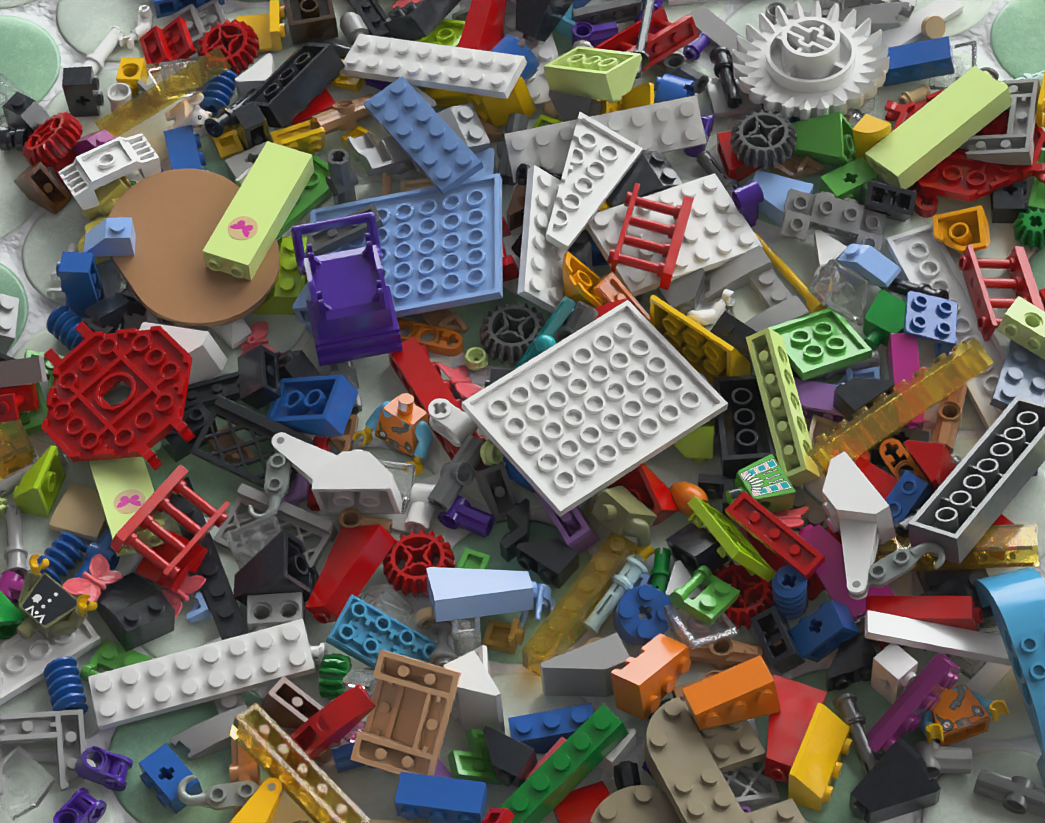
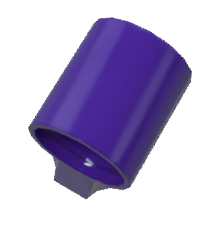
M616 21L591 25L588 22L574 24L572 27V47L574 42L579 40H585L592 46L603 43L619 33Z
M756 181L731 191L734 205L750 227L756 225L759 203L764 201L763 191Z
M460 495L457 496L448 512L443 513L440 511L437 517L440 523L449 529L456 530L460 527L483 538L489 536L495 522L494 515L471 506L469 501Z

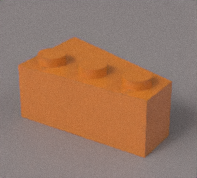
M661 633L641 648L640 652L642 654L636 659L629 657L625 663L626 667L622 670L614 669L611 672L616 708L643 721L658 709L660 701L667 693L674 689L676 681L682 674L687 673L691 665L688 646Z
M761 655L682 689L686 705L699 730L781 712L775 681Z

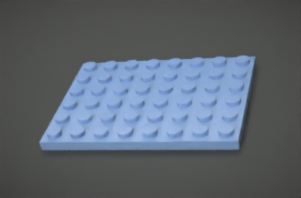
M499 173L467 179L446 195H443L436 186H430L311 210L310 223L345 217L374 203L384 225L378 229L380 247L384 255L383 260L380 262L385 284L390 286L397 317L503 298L502 178ZM365 235L325 254L366 247ZM308 322L306 323L305 328L307 332L311 334V323Z

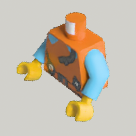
M404 393L392 401L384 402L376 408L365 423L366 428L355 432L352 439L353 441L358 440L363 435L364 441L360 446L368 445L373 439L372 431H375L376 437L413 458V461L404 463L403 472L410 473L413 469L411 476H418L424 470L421 460L426 458L433 441V435L429 428L427 412L414 404V397L411 394Z
M960 684L949 690L946 688L939 696L941 698L939 703L931 711H925L921 716L920 730L925 734L928 744L932 743V739L935 738L940 747H946L988 732L990 716H992L994 722L1000 720V714L1008 716L1009 711L1004 700L992 702L978 693L970 691L966 685Z

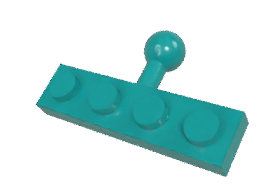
M564 296L514 369H517L556 344L553 338L554 333L561 327L564 321H568L577 303Z

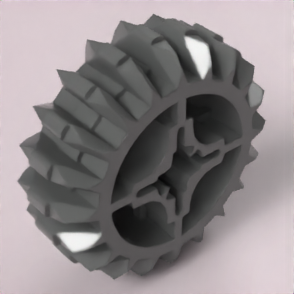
M761 109L759 113H755L752 110L750 116L743 114L741 120H736L735 126L732 127L730 137L733 155H737L738 161H744L746 166L753 164L755 169L758 166H763L765 170L767 166L771 165L776 168L777 163L784 165L786 159H791L792 152H795L797 141L794 124L790 123L789 117L783 118L781 112L775 115L772 109L769 113H765Z
M516 301L514 305L509 306L506 302L503 308L496 305L495 312L488 311L487 317L483 318L482 326H480L479 330L480 342L485 352L490 354L492 360L499 358L501 364L509 361L512 366L514 361H520L546 324V320H544L542 313H537L535 307L529 309L527 303L519 306Z

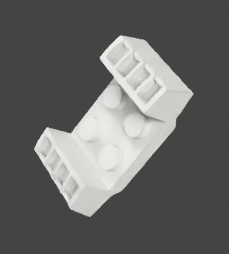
M141 133L129 138L118 137L75 158L72 164L58 173L81 208L86 210L100 205L94 189L105 186L122 176H127L135 170H138L143 179L160 173L161 166L159 156Z

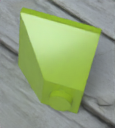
M715 418L674 443L676 448L686 458H692L693 462H708V459H713Z
M51 445L25 473L19 486L15 487L13 501H15L16 506L21 507L22 513L45 518L49 517L66 477L56 446Z

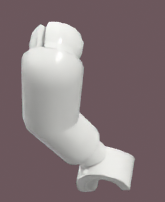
M142 5L138 8L137 27L128 36L119 38L121 47L127 44L129 49H133L135 47L134 41H138L151 30L153 13L149 6Z
M724 289L720 301L716 302L711 309L690 310L687 317L700 326L716 323L726 310L725 307L727 305L734 306L735 300L731 298L734 292Z

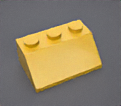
M818 703L789 773L788 799L792 798L796 804L819 812L824 802L829 803L834 790V787L831 786L834 778L839 779L843 768V763L840 761L843 755L848 756L853 742L852 739H849L850 727L824 704Z

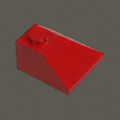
M644 463L607 486L609 489L622 485L657 515L652 526L660 524L679 511L669 488Z

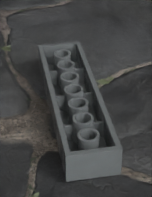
M1019 396L1014 398L910 520L908 527L911 548L925 542H933L939 544L944 549L946 560L958 564L963 561L1045 461L1044 403ZM928 552V553H927V554H930V555H933V556L938 557V555H937L936 553H934V552Z

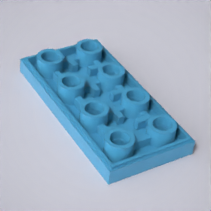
M352 594L325 641L374 670L380 649L427 663L428 658L437 646V643Z

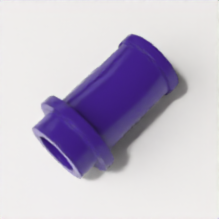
M703 32L698 33L699 38L684 46L683 55L687 60L694 61L699 59L701 52L710 44V38L707 34Z

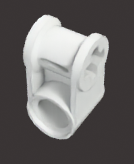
M438 398L429 404L430 427L453 445L460 447L467 436H471L478 429L477 424L466 412L461 411L448 400Z

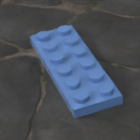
M403 76L363 103L365 109L443 195H446L484 168L482 161Z

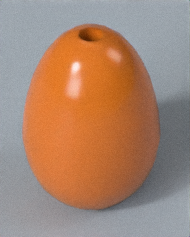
M680 481L673 483L669 488L679 512L685 516L690 517L694 513L688 505L693 496L708 504L706 493L695 484Z

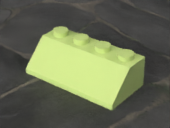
M578 46L543 67L551 91L592 98L594 100H608V102L613 103L621 100L623 95L631 91L642 56L638 53Z

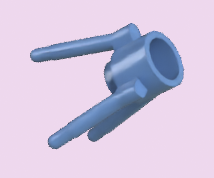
M536 584L538 598H533L535 621L539 622L541 612L549 609L553 636L557 638L559 633L555 613V599L551 598L552 589L546 584ZM529 610L522 611L520 617L522 629L524 627Z

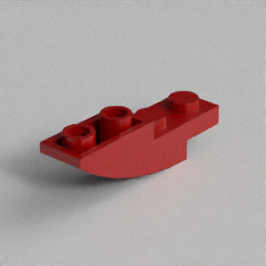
M360 684L354 686L319 710L287 738L289 743L274 757L275 761L288 779H296L332 743H339L376 705Z

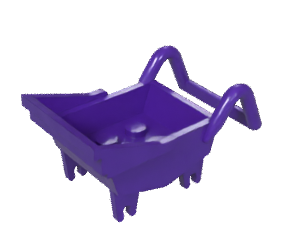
M367 212L293 226L291 228V236L298 272L300 275L306 276L311 297L310 300H306L319 367L403 351L390 286L385 284L380 262L383 260L384 255L380 247L375 214ZM361 223L367 224L368 233L365 234L366 247L314 256L312 244H307L308 258L305 257L302 234Z

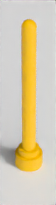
M754 232L763 245V251L772 261V265L806 300L807 310L812 314L827 309L829 302L822 295L813 294L766 242Z

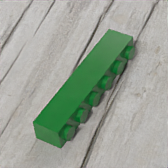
M603 704L499 808H508L515 815L511 823H540L629 734L624 723Z

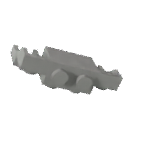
M366 132L364 136L353 139L350 136L346 140V144L355 161H361L368 176L386 172L387 176L393 174L401 175L415 168L413 161L391 137L381 139L379 145L375 142L370 132Z
M792 188L787 192L780 236L785 235L804 242L807 237L808 228L820 229L823 232L852 240L855 238L854 244L870 245L880 252L883 240L882 232L886 219L885 214L864 209L865 206L858 204L857 200L851 198H844V200L835 198V195L829 192L822 191L813 195Z

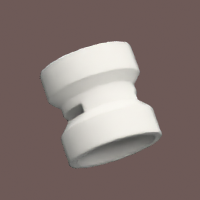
M115 83L108 88L107 96L110 101L111 111L117 116L130 114L134 110V101L130 87L125 83Z

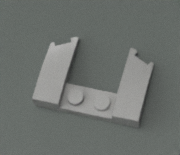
M845 0L844 9L839 11V21L843 22L846 16L855 9V29L866 19L870 18V34L880 29L886 31L902 26V23L896 18L902 11L909 12L911 4L909 2L870 5V2L865 0Z
M1039 78L999 81L1004 82L1011 91L1012 105L1006 109L1010 110L1007 134L972 136L961 146H967L969 151L966 152V156L968 159L994 164L1032 165L1035 147L1033 136L1037 104L1041 90Z
M760 245L725 263L704 278V285L710 284V291L705 292L706 302L721 297L724 289L735 291L747 285L753 288L767 307V310L745 322L746 325L757 332L809 315V311L798 296H792L773 271L772 261Z
M220 637V638H217V639H215V640L209 641V642L204 643V644L199 645V646H203V645L211 644V643H214V642L222 641V639H221V637ZM241 693L213 700L219 715L198 723L170 738L172 746L177 748L182 743L190 750L187 757L192 761L231 747V737L236 736L237 733L247 732L248 734L255 735V738H257L253 722Z
M83 709L0 714V745L55 741L60 791L69 789L68 783L79 777L75 770V763L86 750ZM0 749V795H3V778Z

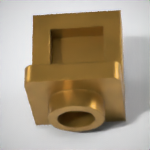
M514 618L512 624L489 620L482 645L487 646V650L515 654L517 646L522 645L525 635V629L521 628L520 618Z

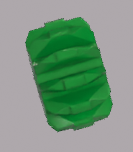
M1029 208L1025 213L1020 212L1013 224L1015 241H1020L1021 247L1028 245L1030 250L1034 247L1042 250L1045 245V212L1041 213L1039 208L1034 212Z
M336 653L323 656L318 678V689L322 698L334 700L350 689L352 664L349 656Z

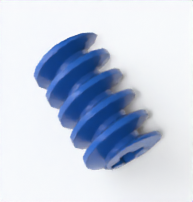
M221 66L212 67L202 89L204 99L197 105L201 109L211 112V117L216 116L219 109L230 104V99L236 88L234 79L237 78V75Z
M60 306L51 312L46 328L67 349L72 351L84 340L81 337L82 335L75 329L82 322V318L76 316L74 311L69 310L68 306Z
M66 532L60 533L58 540H54L51 547L45 550L44 555L39 556L37 559L38 566L41 565L43 559L47 558L49 560V566L40 571L41 575L45 572L58 584H61L62 580L58 575L67 577L69 573L65 567L74 569L76 565L72 559L81 562L83 558L79 552L81 551L86 554L88 547L74 535Z
M789 565L780 567L772 580L773 602L787 620H794L801 617L808 607L807 580Z
M60 657L51 661L44 668L43 674L46 679L45 682L53 707L52 710L83 709L84 715L89 707L85 704L86 696L83 694L82 680L78 676L77 661L73 657Z

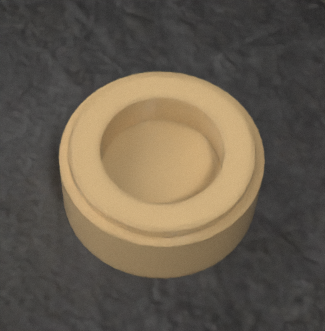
M927 16L922 21L921 32L925 38L930 40L941 38L945 33L946 25L940 16Z
M432 606L419 610L413 616L418 628L427 629L434 624L435 617Z

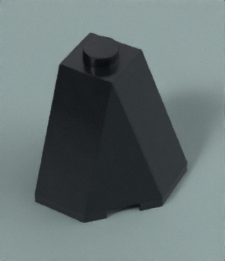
M516 0L515 30L523 33L522 38L535 43L536 40L546 42L575 0Z
M285 530L277 534L234 575V599L247 606V596L302 592L304 602L308 601L319 578V574L315 566L309 567L303 555L307 551L303 542Z
M900 737L850 793L849 807L857 819H863L867 823H880L936 805L939 802L941 788L936 779L932 778L930 780L928 778L927 771L925 770L927 764L923 757Z

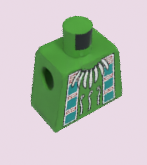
M773 454L739 470L736 474L735 488L726 491L729 505L745 491L770 512L793 508L796 493Z

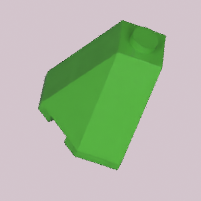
M841 112L792 123L797 134L795 152H792L794 155L801 158L808 156L816 161L840 166L852 162V158L856 157L852 131L854 127Z

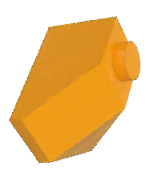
M982 205L932 216L935 239L962 254L967 245H972L974 251L988 248L991 243L989 222Z
M567 251L564 254L562 265L564 296L570 298L575 303L581 301L593 308L603 305V301L592 290L602 279Z

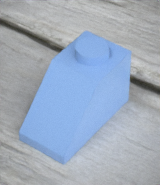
M132 217L106 218L85 234L84 252L93 253L94 257L134 256L136 233Z
M850 244L837 259L848 283L888 287L901 271L898 265L870 245Z

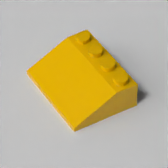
M655 295L650 297L651 324L698 373H702L710 384L713 385V377L750 375V362L734 347Z

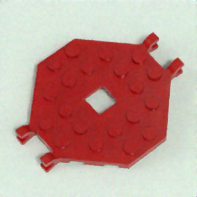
M944 89L927 95L926 100L916 104L910 102L902 105L887 100L885 120H897L893 129L895 130L944 91ZM1010 110L1002 112L977 132L975 136L1007 134ZM1035 123L1033 136L1035 147L1032 165L994 164L968 159L966 152L969 150L957 148L916 181L915 184L923 193L965 202L974 201L991 194L995 189L1006 185L1010 186L1014 182L1025 180L1032 176L1045 184V163H1038L1043 148H1045V131Z
M82 321L75 327L84 339L79 345L62 359L52 348L44 354L54 367L52 373L54 381L52 388H49L46 403L48 411L46 419H43L42 429L73 462L143 457L156 471L163 463L157 458V455L151 448L173 429L187 443L195 437L189 430L188 425L182 421L193 359L161 326H151L150 330L140 331L137 328L119 329L116 333L104 334L103 331L93 332ZM123 381L131 389V393L119 405L111 406L103 397Z

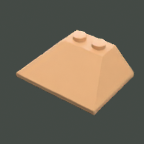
M380 649L373 674L374 678H378L372 699L376 707L368 714L364 731L357 733L350 760L399 775L401 772L434 776L461 672Z

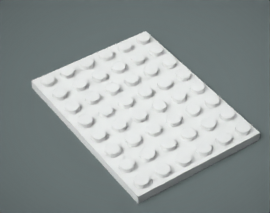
M629 300L462 402V409L560 517L727 410L728 403Z

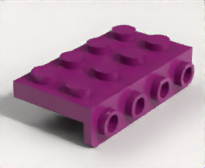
M938 653L868 732L870 743L867 746L877 754H885L900 737L903 738L908 731L910 733L914 731L921 723L920 717L925 711H931L941 699L939 697L946 688L948 690L952 688L959 680L958 674L962 669L945 654Z

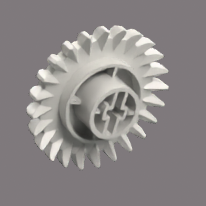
M799 1L795 2L793 19L788 20L782 8L776 6L775 25L763 13L759 14L760 32L747 23V40L737 36V50H732L733 74L735 79L739 81L741 91L749 94V100L754 104L763 103L764 110L767 112L772 109L773 112H781L784 118L795 116L799 117L800 120H807L836 112L846 115L849 108H861L864 105V99L874 98L877 94V88L883 86L889 69L890 56L887 57L888 42L881 45L882 30L880 29L869 36L871 33L870 18L866 19L855 29V9L846 16L843 22H840L839 4L835 3L827 18H822L819 1L814 2L810 17H805Z

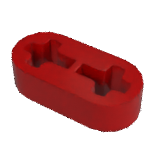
M915 183L911 185L909 190L914 191L916 189L917 192L914 211L924 218L934 216L938 210L937 197L933 194L921 192Z

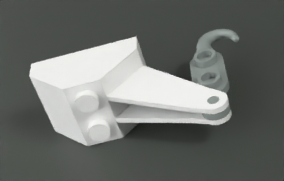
M280 432L272 438L271 442L275 454L268 459L264 491L269 502L268 510L263 514H257L253 511L252 505L248 506V514L254 521L266 522L272 519L277 514L279 505L288 492L291 467L312 485L313 494L323 515H339L345 508H356L363 515L401 514L402 498L392 473L369 451L355 449L335 455Z
M845 451L831 459L822 490L825 501L822 506L829 516L826 519L828 526L833 533L838 531L841 535L847 589L852 599L861 600L867 596L870 587H883L909 572L920 557L928 552H934L938 555V560L933 565L935 569L943 565L946 555L944 549L939 544L933 542H925L916 547L896 550L874 563L878 544H884L896 537L890 507Z

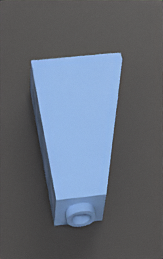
M426 568L427 591L436 622L533 610V598H538L536 582H531L528 571Z

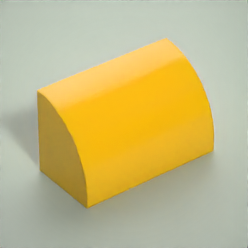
M865 114L852 129L856 159L863 157L867 162L865 153L892 132L891 123Z

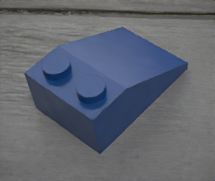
M342 374L284 378L280 381L281 397L272 402L267 418L298 432L321 437L343 436L359 391Z

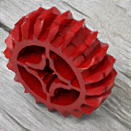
M226 19L223 24L217 22L216 27L209 26V32H203V38L198 40L199 46L196 48L198 60L207 72H210L214 66H221L240 75V71L247 70L248 65H254V59L259 57V38L253 28L244 21L239 22L234 19L230 23Z
M68 112L53 115L50 119H46L28 137V141L25 142L22 150L23 156L30 165L41 161L46 168L52 167L56 162L58 163L63 157H66L72 151L71 149L77 145V141L80 140L83 132L82 126Z
M411 529L408 536L401 533L399 536L400 540H395L394 545L382 561L384 566L383 573L389 585H393V589L396 592L402 590V594L405 597L411 592L415 599L419 593H423L427 598L426 568L434 567L432 563L435 557H438L440 560L437 568H455V556L451 550V545L449 542L444 541L442 535L436 537L433 530L425 534L423 529L418 534H415ZM403 559L405 561L404 568L400 570L398 565Z
M732 560L729 563V567L722 565L719 567V571L715 570L712 572V575L731 584L732 587L740 591L738 599L716 620V624L724 621L726 629L730 625H735L736 631H738L740 626H745L749 630L752 624L750 618L775 606L773 602L772 579L768 582L757 574L751 576L746 567L741 564L735 565Z

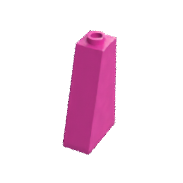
M905 333L890 334L886 357L889 380L895 383L894 399L892 400L895 426L922 430L925 421L917 338L908 336Z
M810 524L802 528L798 532L799 536L825 556L826 561L814 573L830 600L847 605L854 622L864 617L866 613V597L861 600H855L848 593L842 544L820 524L814 527ZM885 585L883 587H870L867 596H894V593Z

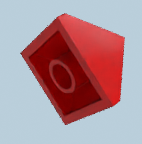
M914 440L904 442L909 455L933 490L936 491L956 468L945 444Z

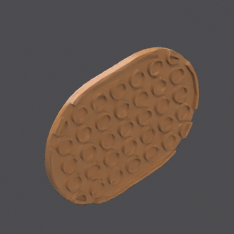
M174 169L154 174L129 188L118 199L109 215V218L132 217L136 233L135 255L111 256L115 266L137 299L150 313L159 319L163 318L174 322V325L193 328L194 326L209 325V328L237 321L253 312L266 300V296L275 287L279 277L280 251L276 238L251 281L244 278H236L225 272L213 271L205 266L203 249L239 190L235 183L219 174L199 169Z

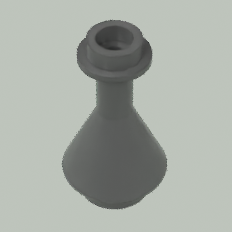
M435 621L431 631L437 636V646L428 658L427 663L444 667L445 664L459 658L448 644V636L453 632V625L450 621Z

